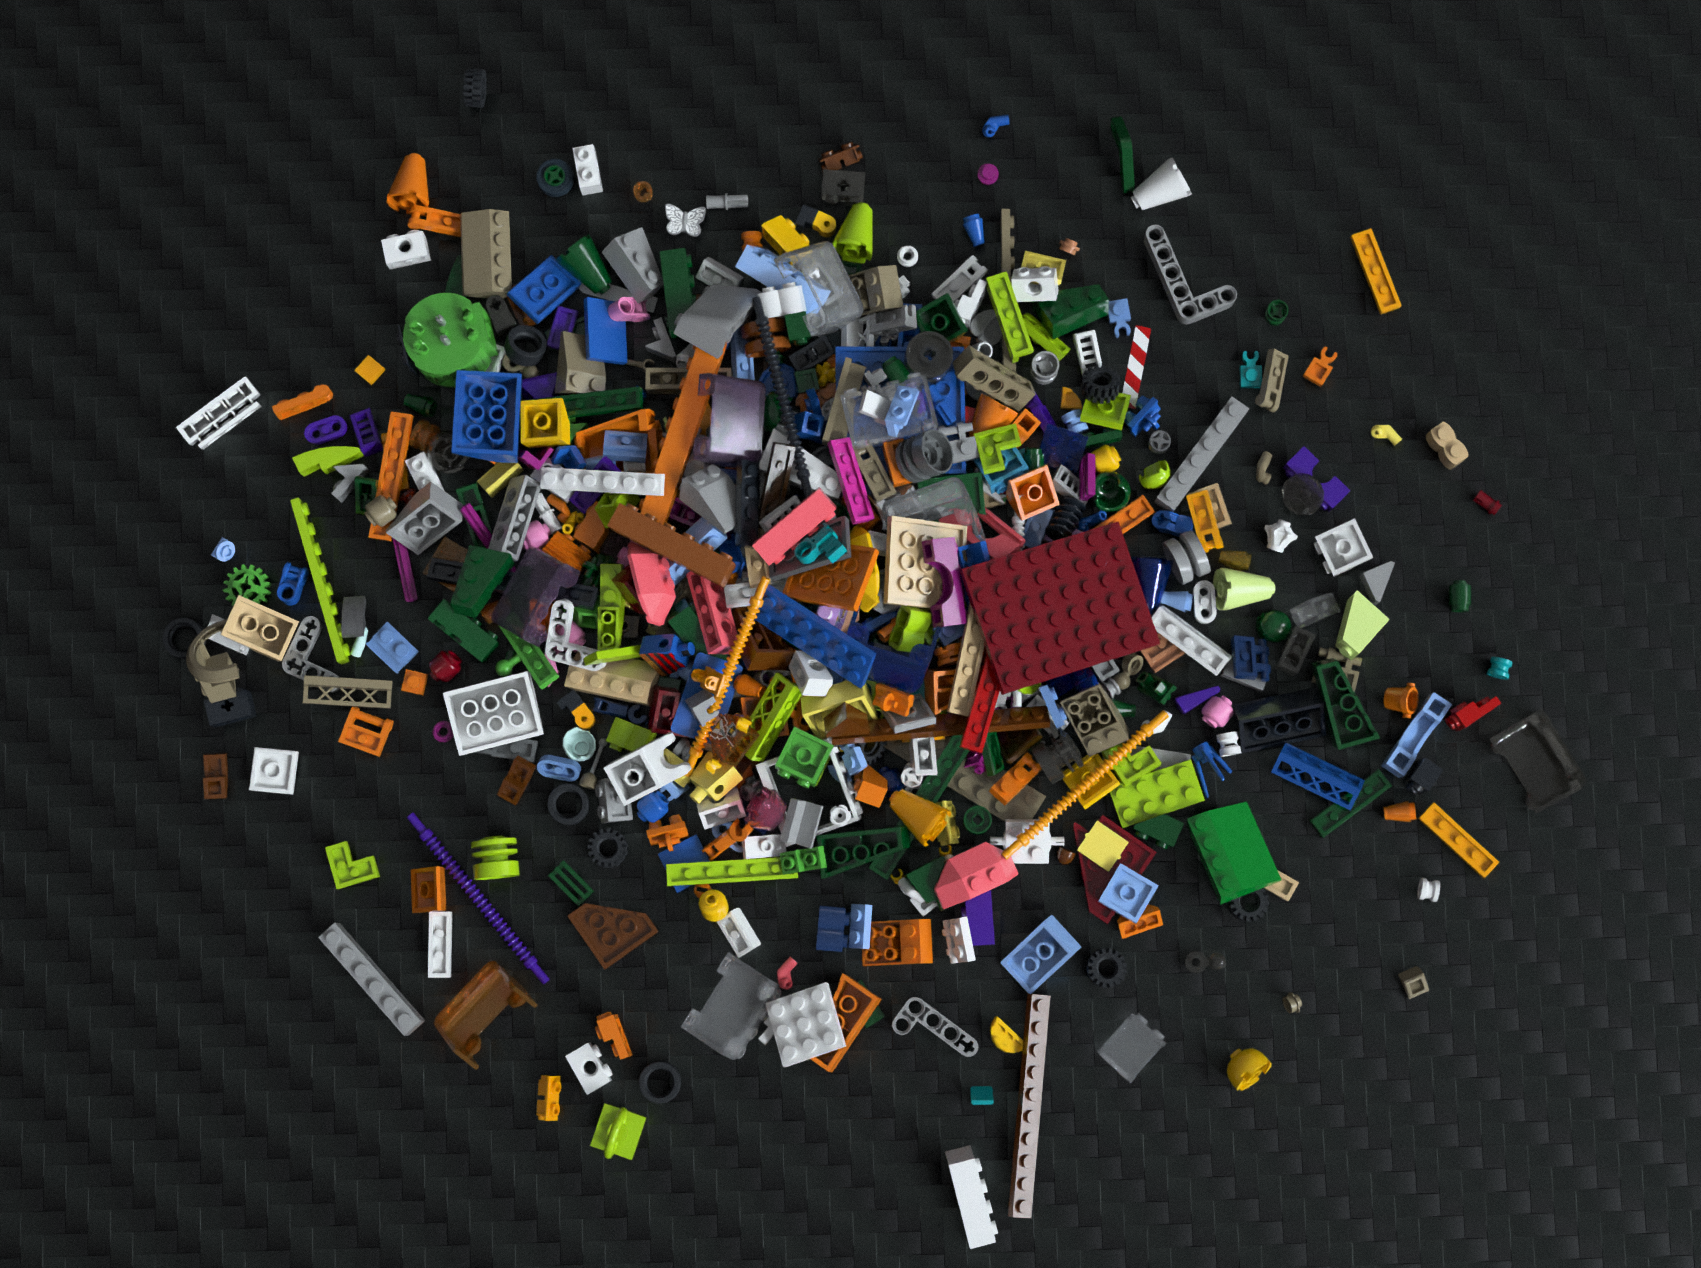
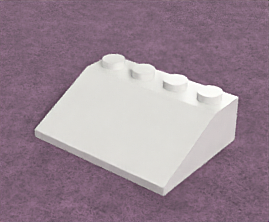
M529 671L443 693L459 756L544 734L535 689Z

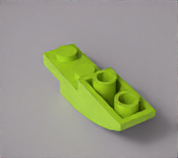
M600 564L598 650L615 649L621 646L625 598L612 579L624 569V564Z

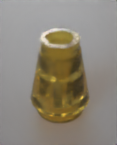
M1221 550L1219 563L1242 572L1243 570L1248 571L1252 554H1248L1247 551Z

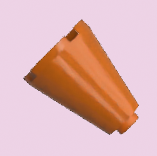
M411 153L404 157L387 195V204L398 212L400 209L406 210V214H410L412 205L429 206L426 164L424 158L417 153Z
M981 393L972 420L973 430L969 431L968 437H973L974 433L1010 425L1017 418L1018 413Z

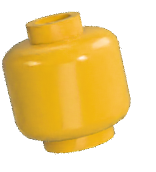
M1105 444L1091 452V454H1095V473L1113 472L1119 468L1121 458L1114 446L1110 447Z
M711 889L704 892L699 898L698 905L705 919L717 922L726 917L729 905L722 892Z

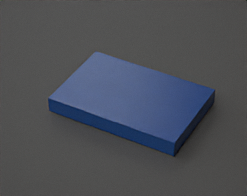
M550 255L508 291L507 296L538 324L580 288L581 283L556 262V259Z
M591 297L584 299L586 360L620 365L627 363L626 321H614L608 314V307L615 301Z

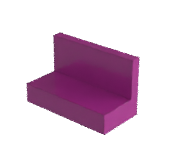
M541 447L535 456L527 450L518 449V460L530 469L539 470L553 452V449L551 447Z

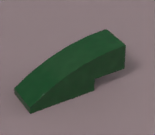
M473 482L456 488L460 503L463 506L470 503L490 533L493 534L478 483ZM465 519L474 546L486 548Z

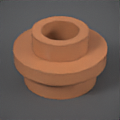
M1068 238L1065 241L1060 240V250L1074 256L1076 251H1079L1080 248L1076 247L1077 242Z

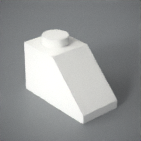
M934 737L911 739L909 743L910 763L915 776L937 775Z

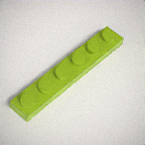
M780 857L666 864L667 886L798 878V872L783 875Z

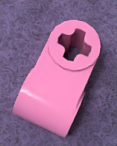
M621 297L608 307V314L614 321L642 322L650 319L645 303L647 300L637 303L634 297Z

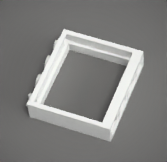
M831 737L823 739L824 741L832 744ZM834 745L830 758L852 813L851 819L847 821V824H850L862 818L860 814L863 813L860 802H856L853 793L855 791L853 790L852 781H848L845 773L848 771L844 761H840L837 754L840 752L839 746ZM777 756L757 764L756 768L782 833L787 813L769 768L776 764L779 758ZM832 822L824 824L817 828L816 836L842 826ZM785 842L786 847L793 845V843Z

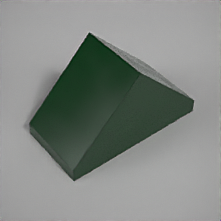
M355 477L356 514L365 515V506L376 497L377 479Z

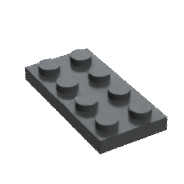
M842 516L828 522H823L827 523L834 530L838 540L847 549V552L836 562L851 558L849 519L846 516ZM822 523L818 524L817 526L819 527V529L814 534H812L810 537L806 534L800 540L803 541L807 537L810 539L815 534H817L824 527V525ZM811 548L805 550L802 556L807 555L811 551ZM788 549L784 553L786 557L777 565L773 562L769 566V577L773 581H777L831 564V562L825 556L826 552L824 551L812 563L802 564L795 556L794 550Z

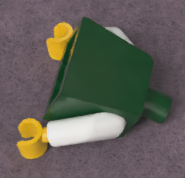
M948 845V852H942L940 847L939 857L905 875L901 869H898L900 876L895 878L891 874L892 880L910 898L917 902H925L926 904L935 900L939 910H944L934 888L936 883H938L947 859L953 857L952 847Z

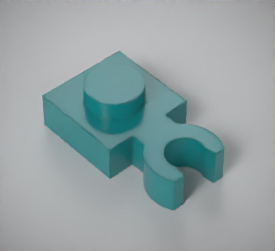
M1244 351L1242 354V361L1245 363V366L1239 367L1240 388H1261L1262 365H1256L1259 358L1258 351L1254 352L1253 359L1247 358V351Z

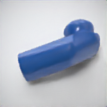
M1008 114L988 118L982 129L984 136L993 137L999 126L1009 125Z

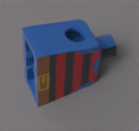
M675 634L643 636L639 655L661 676H666L683 670L688 666L690 655L695 653V646L692 642L684 643Z

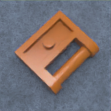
M353 706L338 742L380 757L394 721L388 718L386 720L362 712L360 708ZM359 719L381 727L382 730L379 734L354 725L355 720Z

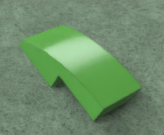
M824 846L779 853L783 875L827 868Z

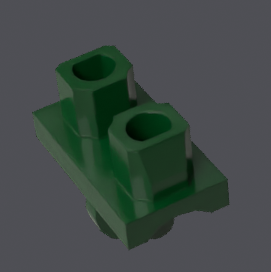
M597 553L591 562L584 561L582 567L586 571L581 585L597 587L600 593V564H613L615 559L610 555L604 556Z
M1143 671L1136 679V682L1139 684L1137 690L1140 693L1163 705L1171 698L1170 693L1177 689L1170 682L1150 672Z

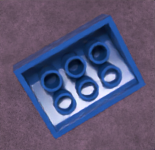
M457 370L452 453L493 462L518 463L522 374Z

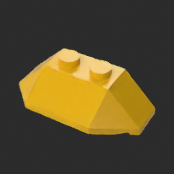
M856 525L850 530L851 545L873 548L870 533L862 528V526ZM877 562L874 565L859 606L864 612H869L880 603Z

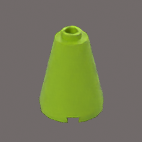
M860 202L852 206L831 244L833 255L836 257L837 254L843 256L842 260L845 262L863 264L867 259L870 261L872 258L873 211L866 203Z

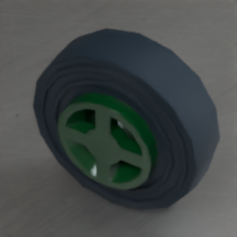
M550 159L539 167L536 181L544 194L551 197H560L571 190L574 184V174L572 168L565 161Z

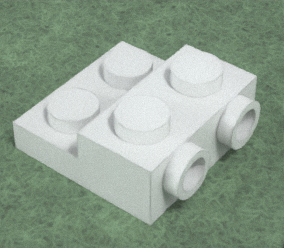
M979 279L977 285H972L968 296L962 295L961 299H956L954 303L967 330H969L971 320L976 315L986 293L987 282Z
M1355 518L1315 536L1317 542L1313 544L1318 554L1323 553L1326 559L1323 565L1327 574L1332 573L1333 576H1337L1373 558Z

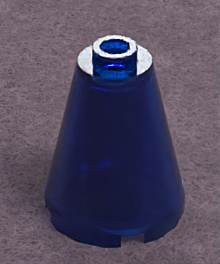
M1131 556L1149 612L1153 615L1154 611H1157L1160 606L1173 567V560Z

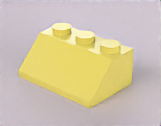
M846 680L833 684L829 688L826 697L801 696L802 715L815 737L819 739L827 738L825 736L824 717L844 702L866 713L868 720L878 719L866 683L860 689Z

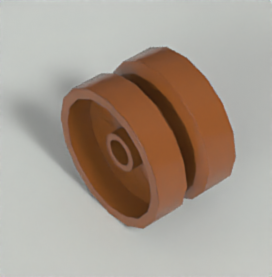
M769 318L768 326L771 327L769 331L772 332L770 337L774 338L772 343H775L773 348L781 351V353L790 350L791 343L789 337L782 335L787 331L785 318ZM755 321L740 327L742 338L749 341L744 345L747 358L767 356L764 355L766 350L762 348L764 344L761 343V340L763 338L759 337L761 333L758 332L759 327L756 326Z

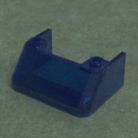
M853 611L846 634L877 653L867 680L907 693L918 691L932 659L941 627L937 626L935 628L929 646L917 644L911 649L909 657L867 644L869 631L863 624L855 622L858 611Z

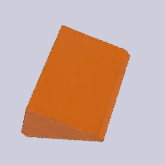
M1046 464L1008 480L1006 499L1021 521L1060 505L1048 465Z
M435 866L411 869L412 913L446 911L444 867Z

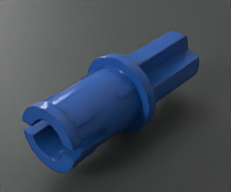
M933 384L926 388L923 392L926 393L927 398L931 402L933 411L936 410L946 426L954 423L956 417L947 405V399H943L936 385Z

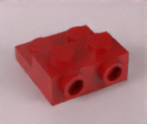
M1487 696L1477 703L1473 701L1467 704L1464 701L1449 710L1451 715L1445 719V722L1451 730L1460 731L1493 710L1501 702L1497 696L1491 699Z

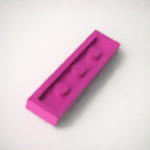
M850 437L830 440L827 443L852 525L872 521L875 517Z

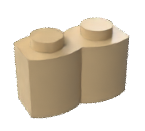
M1440 423L1426 434L1429 446L1438 452L1439 459L1446 468L1451 470L1468 457L1466 447L1456 439L1453 429L1447 423Z

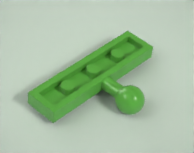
M513 612L498 623V626L517 653L508 660L497 662L495 670L499 676L506 677L510 675L513 667L522 661L541 689H544L559 678V675L516 612Z

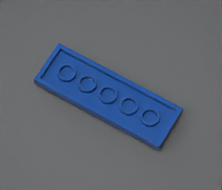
M768 584L762 598L764 603L761 608H758L760 612L756 613L757 618L754 620L861 689L866 683L877 653Z

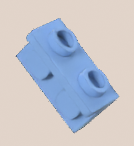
M898 385L885 418L889 436L897 437L899 429L907 425L919 394L917 388Z

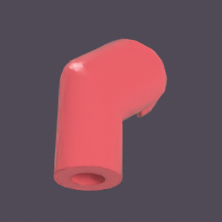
M791 957L777 970L778 985L785 990L792 987L791 971L798 964Z

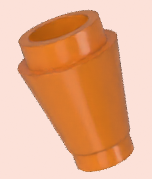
M740 674L734 681V689L740 695L762 698L766 691L765 686L748 674Z
M1408 800L1384 807L1385 820L1404 822L1416 820L1415 803H1409Z

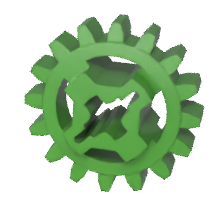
M243 564L241 570L236 567L234 568L235 574H227L230 580L224 581L228 588L224 589L223 592L229 594L226 600L229 602L233 601L232 606H234L237 599L234 589L239 592L240 596L258 604L261 601H268L265 595L271 594L267 587L272 585L270 582H265L269 576L267 574L262 575V569L258 568L256 570L254 565H250L248 569ZM255 577L259 579L261 586L256 584ZM250 585L251 589L245 591L244 587Z

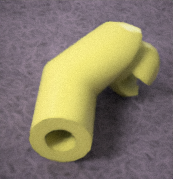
M1375 425L1371 429L1372 437L1387 438L1394 446L1402 440L1390 425Z

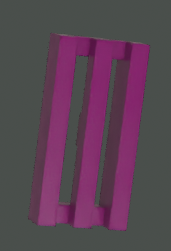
M1087 453L1086 456L1079 459V500L1087 501L1095 495V454Z

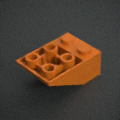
M931 919L871 922L870 948L862 949L863 966L933 963Z

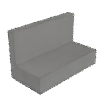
M791 798L780 841L812 849L823 806Z

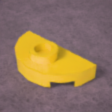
M995 1016L990 1026V1035L995 1046L1008 1053L1022 1051L1023 1040L998 1016Z

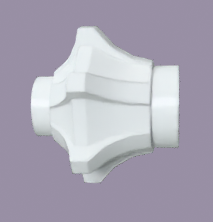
M1279 519L1278 523L1265 525L1264 529L1268 536L1267 548L1283 552L1284 548L1291 541L1297 539L1298 535L1293 533L1290 528V522Z

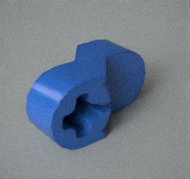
M1161 510L1152 517V524L1159 532L1169 533L1180 537V534L1192 530L1194 533L1196 532L1193 520L1189 516Z

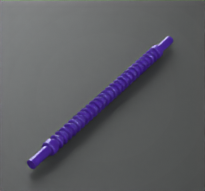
M411 813L407 819L419 832L420 839L423 842H427L426 846L431 847L430 851L434 850V855H438L437 859L442 860L441 864H445V869L450 870L449 874L454 875L453 879L458 880L457 884L462 885L461 889L465 888V893H469V898H473L472 902L477 903L476 907H480V912L485 913L484 917L489 918L488 922H493L492 927H497L496 932H501L500 936H504V941L509 942L508 946L513 947L512 951L515 950L517 952L516 956L519 955V960L524 961L523 965L527 969L530 968L543 985L546 984L550 979L536 963L538 960L535 956H531V952L526 951L527 947L522 946L523 942L518 941L519 937L514 936L515 932L510 931L511 927L506 926L507 922L503 923V918L498 917L499 913H495V908L490 907L492 904L487 903L488 899L483 898L484 894L479 893L480 889H475L476 884L472 885V880H468V875H464V870H460V865H456V860H452L453 856H448L449 851H444L445 846H440L441 842H437V837L432 836L433 832L431 829H427L418 817Z

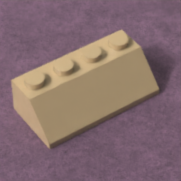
M579 651L573 658L575 661H579L581 659V654ZM636 659L607 662L606 666L598 671L569 665L564 686L579 692L651 707L654 687L658 685L660 674L646 661Z

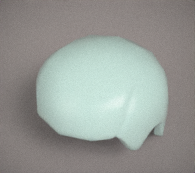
M574 727L564 735L563 749L565 754L572 760L585 761L590 759L596 751V740L590 731Z

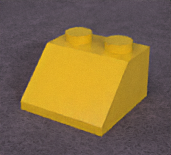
M780 215L761 225L763 238L792 266L810 251L809 239L803 233L799 234L795 230L796 226L789 218L785 220Z
M563 398L521 401V443L528 448L570 445V422Z

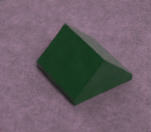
M949 293L944 294L916 311L917 325L929 347L946 346L957 341L968 331Z

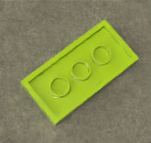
M1191 759L1147 773L1126 787L1120 782V785L1110 792L1122 828L1205 801Z

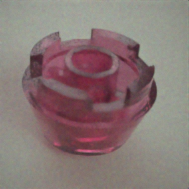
M767 787L761 788L762 793L760 796L754 795L748 804L746 811L749 812V816L744 818V820L750 823L752 828L772 831L784 819L787 805L774 789L770 790Z

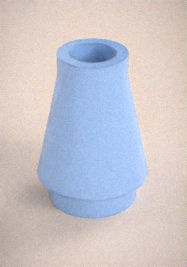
M1163 591L1161 604H1166L1183 612L1185 610L1191 611L1194 594H1190L1189 591Z

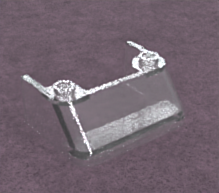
M951 477L887 500L882 506L886 528L887 517L889 516L934 521L954 513L956 520L961 525H972L975 536L980 541L986 540L977 510L966 486L956 477Z

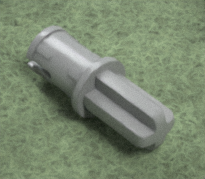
M728 193L719 196L706 195L707 209L726 208V210L728 208L748 207V196L728 195Z

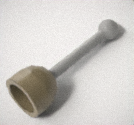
M604 738L599 740L600 746L591 770L582 775L579 781L580 786L595 790L597 778L594 772L602 750L607 745Z

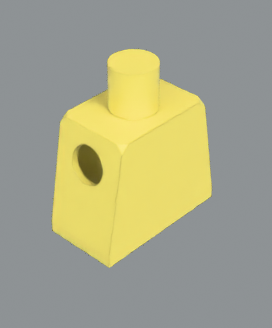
M710 751L706 753L690 776V780L696 788L689 796L697 804L706 796L714 801H719L743 779L734 766L723 759L719 761L722 765L721 768H717L714 774L704 769L708 759H715L716 757Z

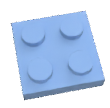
M1120 863L1098 902L1137 924L1158 885Z

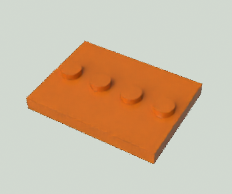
M851 545V558L789 576L782 593L797 602L857 612L879 551L876 548Z

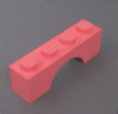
M950 508L939 519L941 523L967 526L966 545L986 540L990 560L1021 551L1019 545L1004 534L994 538H980L974 535L975 522L969 511Z

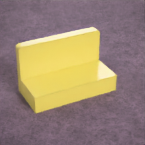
M498 462L477 482L493 498L509 484L510 478L517 477L524 470L519 463Z

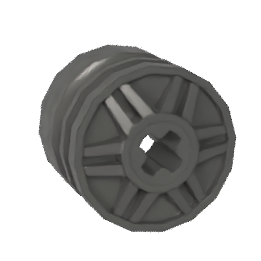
M929 429L919 433L917 436L904 439L898 444L895 453L899 471L912 483H920L931 477L946 473L951 469L954 457L948 438L936 429Z

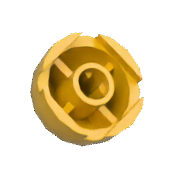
M1248 1048L1243 1051L1237 1049L1230 1055L1231 1060L1228 1063L1227 1076L1235 1089L1242 1091L1256 1083L1261 1072L1266 1074L1272 1063L1262 1052L1254 1048Z

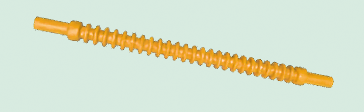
M765 576L761 577L755 595L751 596L749 600L751 605L747 606L746 617L742 618L744 623H740L742 628L738 629L739 634L735 635L737 640L733 641L735 645L731 646L730 657L726 658L728 662L724 663L726 667L722 669L723 675H725L724 688L720 691L719 697L714 695L716 702L707 709V713H713L715 710L721 709L722 698L726 697L724 692H728L726 687L730 686L728 682L732 681L731 676L735 674L733 670L737 669L735 665L739 664L740 653L744 652L742 648L746 647L747 636L751 635L749 630L753 629L751 625L755 624L756 613L760 612L758 608H761L764 603L762 598L770 581ZM716 717L706 722L704 727L699 725L701 730L697 731L699 735H696V741L692 742L694 746L690 747V756L687 761L692 769L685 776H691L698 758H701L703 754L702 749L705 748L704 743L708 742L706 737L710 736L708 732L712 731L710 727L714 726L713 721L717 719Z
M1163 710L1148 724L1144 723L1140 727V731L1136 730V735L1132 734V738L1126 740L1127 743H1122V747H1117L1118 750L1113 751L1112 756L1108 755L1107 760L1103 759V764L1099 763L1098 768L1094 767V772L1090 771L1089 776L1085 775V780L1081 779L1080 784L1076 783V788H1071V792H1066L1067 796H1062L1061 801L1057 800L1056 805L1052 804V809L1048 808L1047 813L1043 812V817L1039 816L1038 821L1034 820V825H1029L1030 828L1028 830L1024 829V833L1018 834L1016 836L1017 840L1007 847L1001 855L1007 860L1022 846L1026 847L1030 843L1029 840L1034 839L1035 834L1039 835V831H1044V826L1048 827L1049 822L1053 823V818L1057 819L1058 814L1062 815V810L1066 811L1067 806L1071 807V802H1076V798H1081L1080 795L1085 794L1086 789L1090 790L1091 785L1095 786V781L1099 782L1100 777L1104 778L1103 774H1108L1109 769L1113 770V765L1117 766L1118 761H1123L1122 757H1127V753H1132L1131 749H1136L1137 744L1141 745V741H1145L1146 736L1150 737L1154 733L1153 730L1169 717L1168 714Z

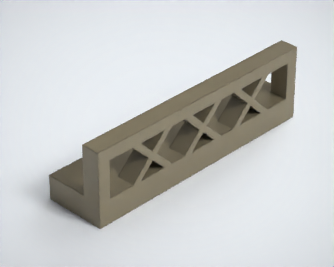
M848 357L844 361L822 439V444L828 446L827 443L830 440L847 437L866 369L865 366L851 363L852 359Z
M304 675L303 704L390 709L392 681ZM308 687H318L323 694L318 699H308ZM334 688H340L345 694L339 701L333 700L328 695ZM344 689H352V690L347 693ZM355 690H362L367 697L361 702H355L350 694ZM366 690H373V692L369 694ZM377 691H387L386 703H377L371 696ZM326 696L329 700H321V699ZM347 697L350 699V701H343ZM368 699H370L373 703H369V702H365V701H367Z

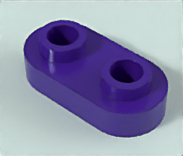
M330 416L309 424L305 428L304 435L311 444L320 445L345 435L347 423L340 416ZM339 424L340 429L338 431H334V426ZM319 431L320 436L318 438H314V433Z

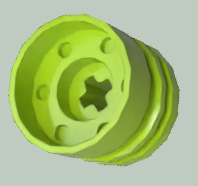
M492 836L471 842L472 849H481L480 852L472 853V857L482 858L481 863L473 865L474 880L519 876V862L517 860H508L509 855L516 854L518 851L517 849H507V846L517 844L516 838Z

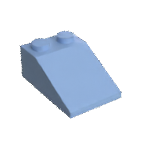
M1051 915L1000 963L1029 994H1032L1071 958L1081 946Z

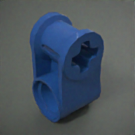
M289 562L285 564L277 589V596L284 604L292 606L299 602L303 587L308 578L309 568L292 566ZM293 590L292 597L285 599V592Z

